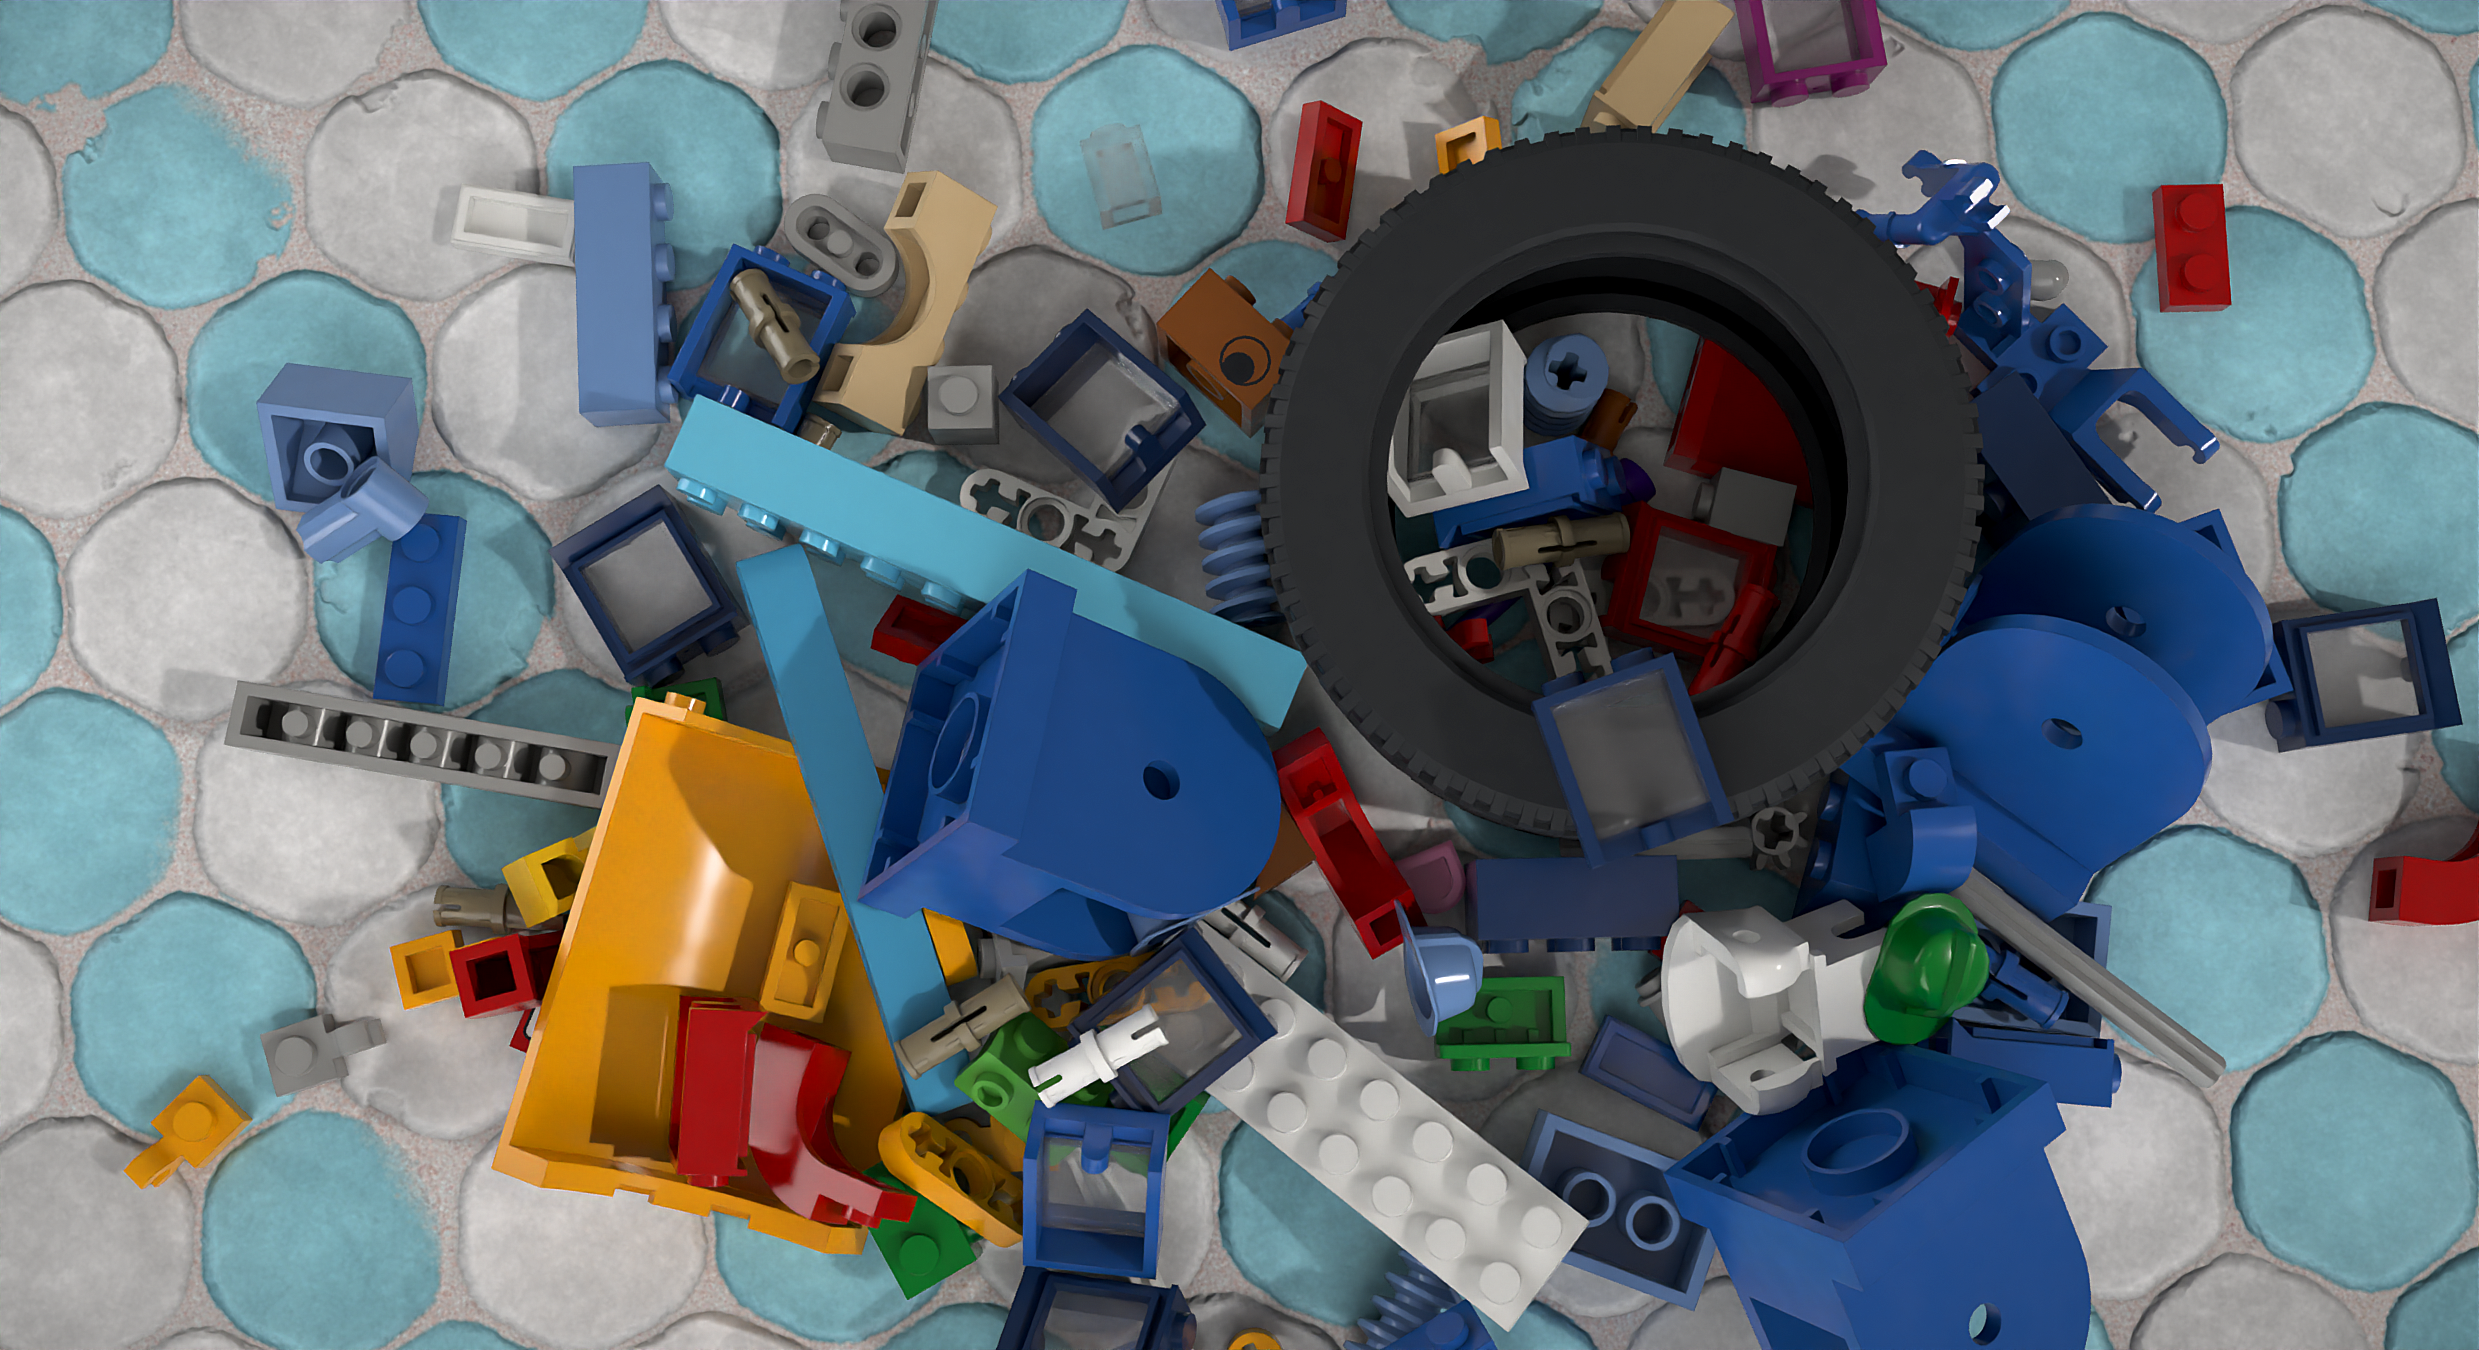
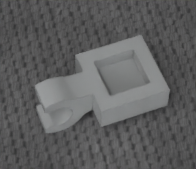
M332 1014L319 1015L260 1035L277 1097L288 1096L349 1076L344 1057L387 1043L380 1018L368 1022L367 1020H362L336 1029Z

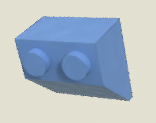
M286 363L257 400V410L276 509L307 513L338 493L351 473L373 456H379L407 481H411L419 435L412 378Z

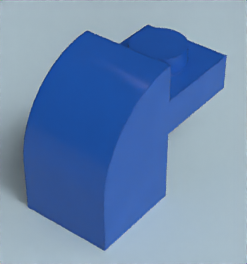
M1947 747L1883 752L1873 759L1887 825L1865 839L1879 903L1910 901L1923 893L1943 892L1948 894L1965 883L1974 864L1977 848V823L1974 804L1960 805Z

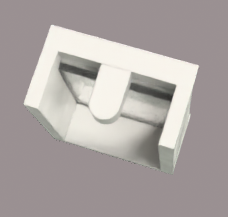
M1503 319L1443 335L1421 364L1407 390L1397 416L1390 444L1387 471L1388 494L1406 518L1530 489L1523 465L1524 365L1527 364V358Z

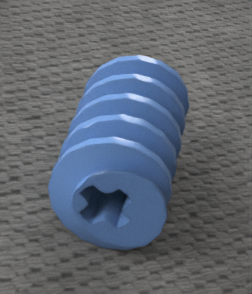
M1582 333L1561 335L1546 339L1533 349L1523 371V424L1527 429L1541 436L1558 437L1573 432L1585 422L1608 384L1609 374L1605 353L1593 339Z
M1259 490L1226 494L1199 506L1195 510L1196 522L1201 525L1210 526V528L1198 535L1199 546L1206 550L1216 551L1202 560L1203 572L1220 576L1205 585L1206 596L1224 601L1211 608L1209 613L1244 628L1268 626L1287 621L1284 613L1271 611L1270 604L1278 601L1274 587L1267 586L1266 581L1271 575L1268 561L1263 560L1265 547L1263 536H1260L1259 532L1262 529L1260 512L1256 511V504L1261 503Z
M1401 1248L1398 1255L1410 1271L1407 1275L1386 1272L1384 1278L1396 1292L1395 1296L1390 1298L1373 1294L1370 1300L1382 1315L1380 1321L1359 1317L1356 1323L1369 1338L1366 1344L1345 1340L1343 1347L1346 1350H1380L1441 1313V1309L1448 1310L1463 1301V1299L1456 1290L1405 1249Z

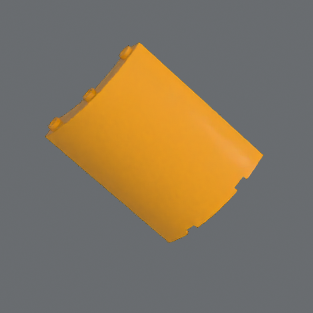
M667 692L664 703L637 697L491 1169L540 1188L584 1192L613 1197L615 1189L649 1195L648 1202L652 1205L708 1217L712 1210L746 1220L750 1219L748 1229L775 1236L821 1253L862 1255L869 1232L868 1227L848 1220L847 1225L813 1221L793 1211L774 1194L764 1180L754 1160L749 1141L747 1157H740L747 1168V1176H729V1185L723 1187L689 1185L687 1183L688 1175H677L668 1156L667 1147L679 995L748 997L758 1000L790 880L839 893L840 890L791 742L703 715L706 702L688 696ZM875 766L883 793H885L890 770ZM849 922L823 1023L820 1024L768 1012L751 1029L757 1034L756 1045L766 1022L806 1033L852 1052L835 1097L833 1128L837 1144L844 1157L853 1167L863 1172L882 1161L878 1148L879 1136L885 1127L902 1118L907 1096Z

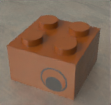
M1209 268L1156 323L1160 356L1251 439L1265 424L1273 384L1278 383L1280 374H1278L1279 366L1294 330L1278 318H1275L1270 323L1253 307L1256 299L1244 284L1231 275H1228L1223 280Z

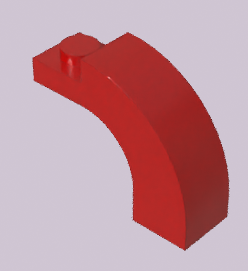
M1318 726L1272 752L1279 778L1281 802L1317 858L1313 860L1372 960L1403 943V935L1394 905L1395 899H1398L1401 903L1410 926H1428L1410 886L1395 866L1370 825L1348 783L1329 740L1321 728Z
M2479 820L2473 835L2466 845L2456 854L2445 860L2439 861L2411 856L2374 858L2368 922L2398 926L2457 925L2479 920Z
M564 930L531 936L516 933L449 951L465 1018H487L540 1007Z
M765 1022L755 1050L749 1145L756 1165L768 1186L785 1205L809 1220L847 1225L848 1220L871 1228H879L882 1219L909 1223L918 1196L860 1172L847 1161L837 1144L833 1128V1107L839 1085L852 1052L806 1033Z

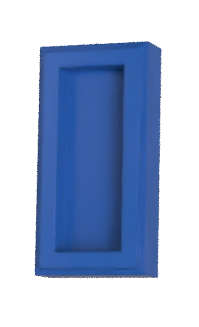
M1606 1014L1578 1073L1696 1132L1699 1131L1719 1089L1712 1082L1697 1080L1679 1062L1672 1046Z

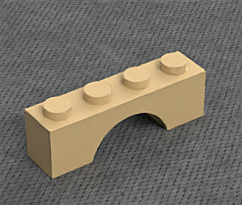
M938 170L907 172L884 227V230L896 245L904 265L905 293L901 308L889 327L875 338L856 344L835 343L811 401L871 432L903 436L906 427L914 421L921 406L920 393L928 376V366H935L942 357L945 348L943 337L953 313L962 306L967 297L969 288L967 280L976 258L989 244L992 235L991 222L998 206Z

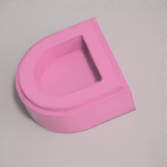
M1451 840L1394 863L1410 886L1422 913L1439 914L1453 908L1464 894L1466 877Z

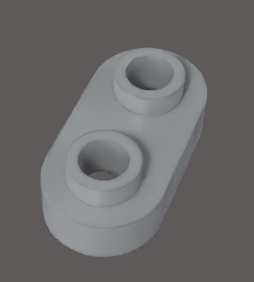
M809 194L802 196L788 208L784 217L785 235L796 253L820 271L837 278L846 285V290L860 297H876L885 293L893 286L899 273V260L892 244L881 233L826 195ZM824 223L829 226V232L824 238L820 240L809 238L810 229L814 225ZM866 259H874L879 262L877 271L869 276L860 275L858 273L860 263Z

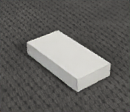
M462 183L450 243L460 250L575 267L574 200Z

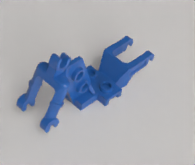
M1919 150L1902 166V174L1908 179L1914 176L1918 177L1923 183L1921 186L1922 194L1926 197H1931L1919 210L1912 214H1896L1895 211H1890L1888 214H1870L1863 209H1857L1855 212L1863 219L1867 217L1876 225L1873 233L1882 242L1890 239L1900 249H1905L1910 245L1934 246L1944 241L1948 236H1958L1964 247V311L1960 315L1953 335L1990 371L1969 393L1976 398L2017 370L2094 479L2119 503L2127 504L2130 502L2136 509L2155 513L2162 506L2160 497L2099 438L2095 426L2099 417L2116 400L2134 406L2174 445L2178 447L2185 445L2191 447L2195 452L2192 459L2197 464H2204L2220 449L2217 438L2146 369H2088L2087 367L2108 346L2064 303L2057 307L2042 323L2030 313L2032 263L2018 246L2010 242L1996 228L2011 211L2007 205L1997 206L1989 202V197L1997 189L2000 182L1999 172L1993 165L1985 162L1966 163L1963 160H1945L1942 162L1934 154L1926 150Z

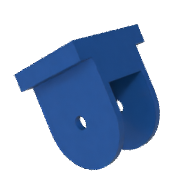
M2089 503L2048 511L2023 526L1973 571L1969 578L1966 577L1964 588L1967 591L1949 634L1943 637L1940 643L1942 648L1924 678L1915 690H1911L1906 697L1907 701L1889 723L1873 739L1870 738L1855 755L1839 767L1881 799L1873 759L1887 751L1947 747L1960 805L1974 804L1977 823V848L1973 868L2046 923L2053 921L2078 904L2094 873L2178 820L2195 804L2209 777L2212 766V746L2207 726L2249 696L2269 663L2273 648L2272 622L2266 604L2253 581L2229 555L2199 533L2180 523L2128 506ZM2114 607L2130 608L2139 613L2146 623L2138 624L2127 621L2116 612ZM2051 719H2062L2071 723L2080 731L2081 735L2070 734L2059 729Z
M1028 568L917 665L857 902L905 919L924 907L1045 952L1073 960L1105 961L1130 955L1131 950L1138 942L1126 912L1142 917L1163 920H1177L1202 915L1240 895L1261 873L1272 853L1280 824L1281 793L1274 758L1252 714L1241 700L1216 677L1182 658L1073 613L1078 589Z
M1879 1040L1837 1057V1070L1826 1077L1822 1074L1823 1085L1810 1090L1807 1097L1796 1106L1783 1112L1757 1116L1744 1112L1663 1173L1682 1218L1710 1229L1762 1350H2085L2091 1315L2090 1278L2081 1243L2044 1151L2048 1144L2067 1130L2048 1081L1910 1044L1894 1045ZM1984 1304L1986 1308L1985 1325L1976 1337L1971 1338L1969 1332L1971 1316L1980 1305Z

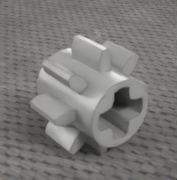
M1783 801L1771 808H1765L1749 817L1743 818L1751 822L1753 829V851L1750 860L1751 871L1762 870L1766 864L1767 857H1772L1775 866L1780 870L1791 867V859L1787 852L1792 848L1801 849L1809 847L1810 844L1805 838L1799 836L1798 823L1805 820L1807 817L1806 812L1792 814L1784 808L1786 801ZM1772 819L1770 829L1779 834V841L1763 846L1765 835L1755 831L1756 824Z

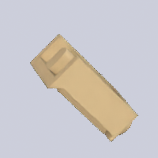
M1664 0L1660 9L1603 82L1599 91L1596 90L1593 94L1579 128L1590 127V133L1605 132L1606 125H1621V129H1637V126L1641 125L1652 126V133H1656L1713 56L1707 51L1732 20L1735 13L1717 0Z

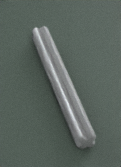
M1973 868L1965 883L1947 894L1960 899L1972 912L1973 917L2195 1086L2209 1088L2217 1082L2224 1072L2226 1061L2222 1056Z

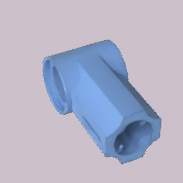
M373 456L351 473L338 493L302 515L296 531L302 538L304 551L320 564L325 561L340 563L382 535L389 541H395L404 536L424 515L429 499L379 456Z

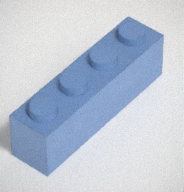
M649 162L573 166L579 413L595 427L670 423V404L678 403L679 393L667 378L672 365L669 366L668 342H676L677 339L676 313L674 306L667 304L666 282L674 281L676 272L672 245L665 243L664 221H672L674 215L671 187L669 183H663Z

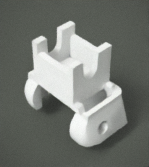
M1845 899L1783 923L1759 905L1746 909L1683 914L1670 929L1664 946L1661 970L1662 1008L1668 1036L1679 1062L1697 1080L1712 1082L1746 1113L1757 1116L1780 1113L1796 1106L1807 1097L1810 1090L1823 1085L1822 1074L1826 1077L1837 1070V1057L1880 1040L1867 1026L1863 1006L1866 989L1879 957L1887 928L1853 939L1836 937L1865 924L1864 912ZM1793 1033L1814 1050L1817 1057L1803 1061L1782 1044L1781 1039Z

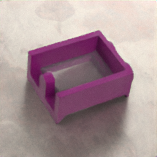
M1734 0L1752 93L1750 97L1751 103L1771 100L1772 107L1780 108L1802 103L1809 98V94L1831 91L1832 96L1835 98L1857 95L1870 88L1869 84L1888 65L1875 0Z

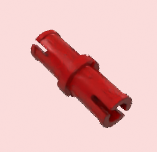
M1746 583L1743 585L1734 603L1735 605L1720 631H1713L1706 643L1709 651L1699 672L1695 675L1690 687L1687 689L1689 696L1699 694L1724 683L1755 664L1759 656L1756 648L1768 624H1770L1782 603L1780 600H1777L1778 597L1775 594L1755 584Z

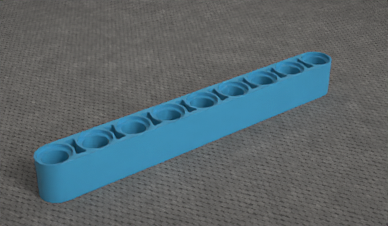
M797 543L736 561L735 566L742 592L912 1112H922L933 1117L974 1102L954 1085V1080L959 1071L970 1062L966 1048L923 1073L922 1077L915 1080L903 1066L893 1045L899 1039L901 1041L944 1015L943 1007L951 1003V999L922 910H918L905 919L857 902L884 793L802 545Z

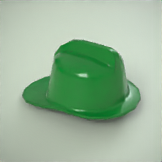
M1943 892L1923 893L1906 902L1892 917L1866 989L1863 1006L1867 1026L1880 1040L1894 1045L1915 1044L1933 1036L1949 1021L1954 1011L1973 1002L1983 990L1989 976L1990 959L1984 942L1978 936L1973 914L1960 899Z

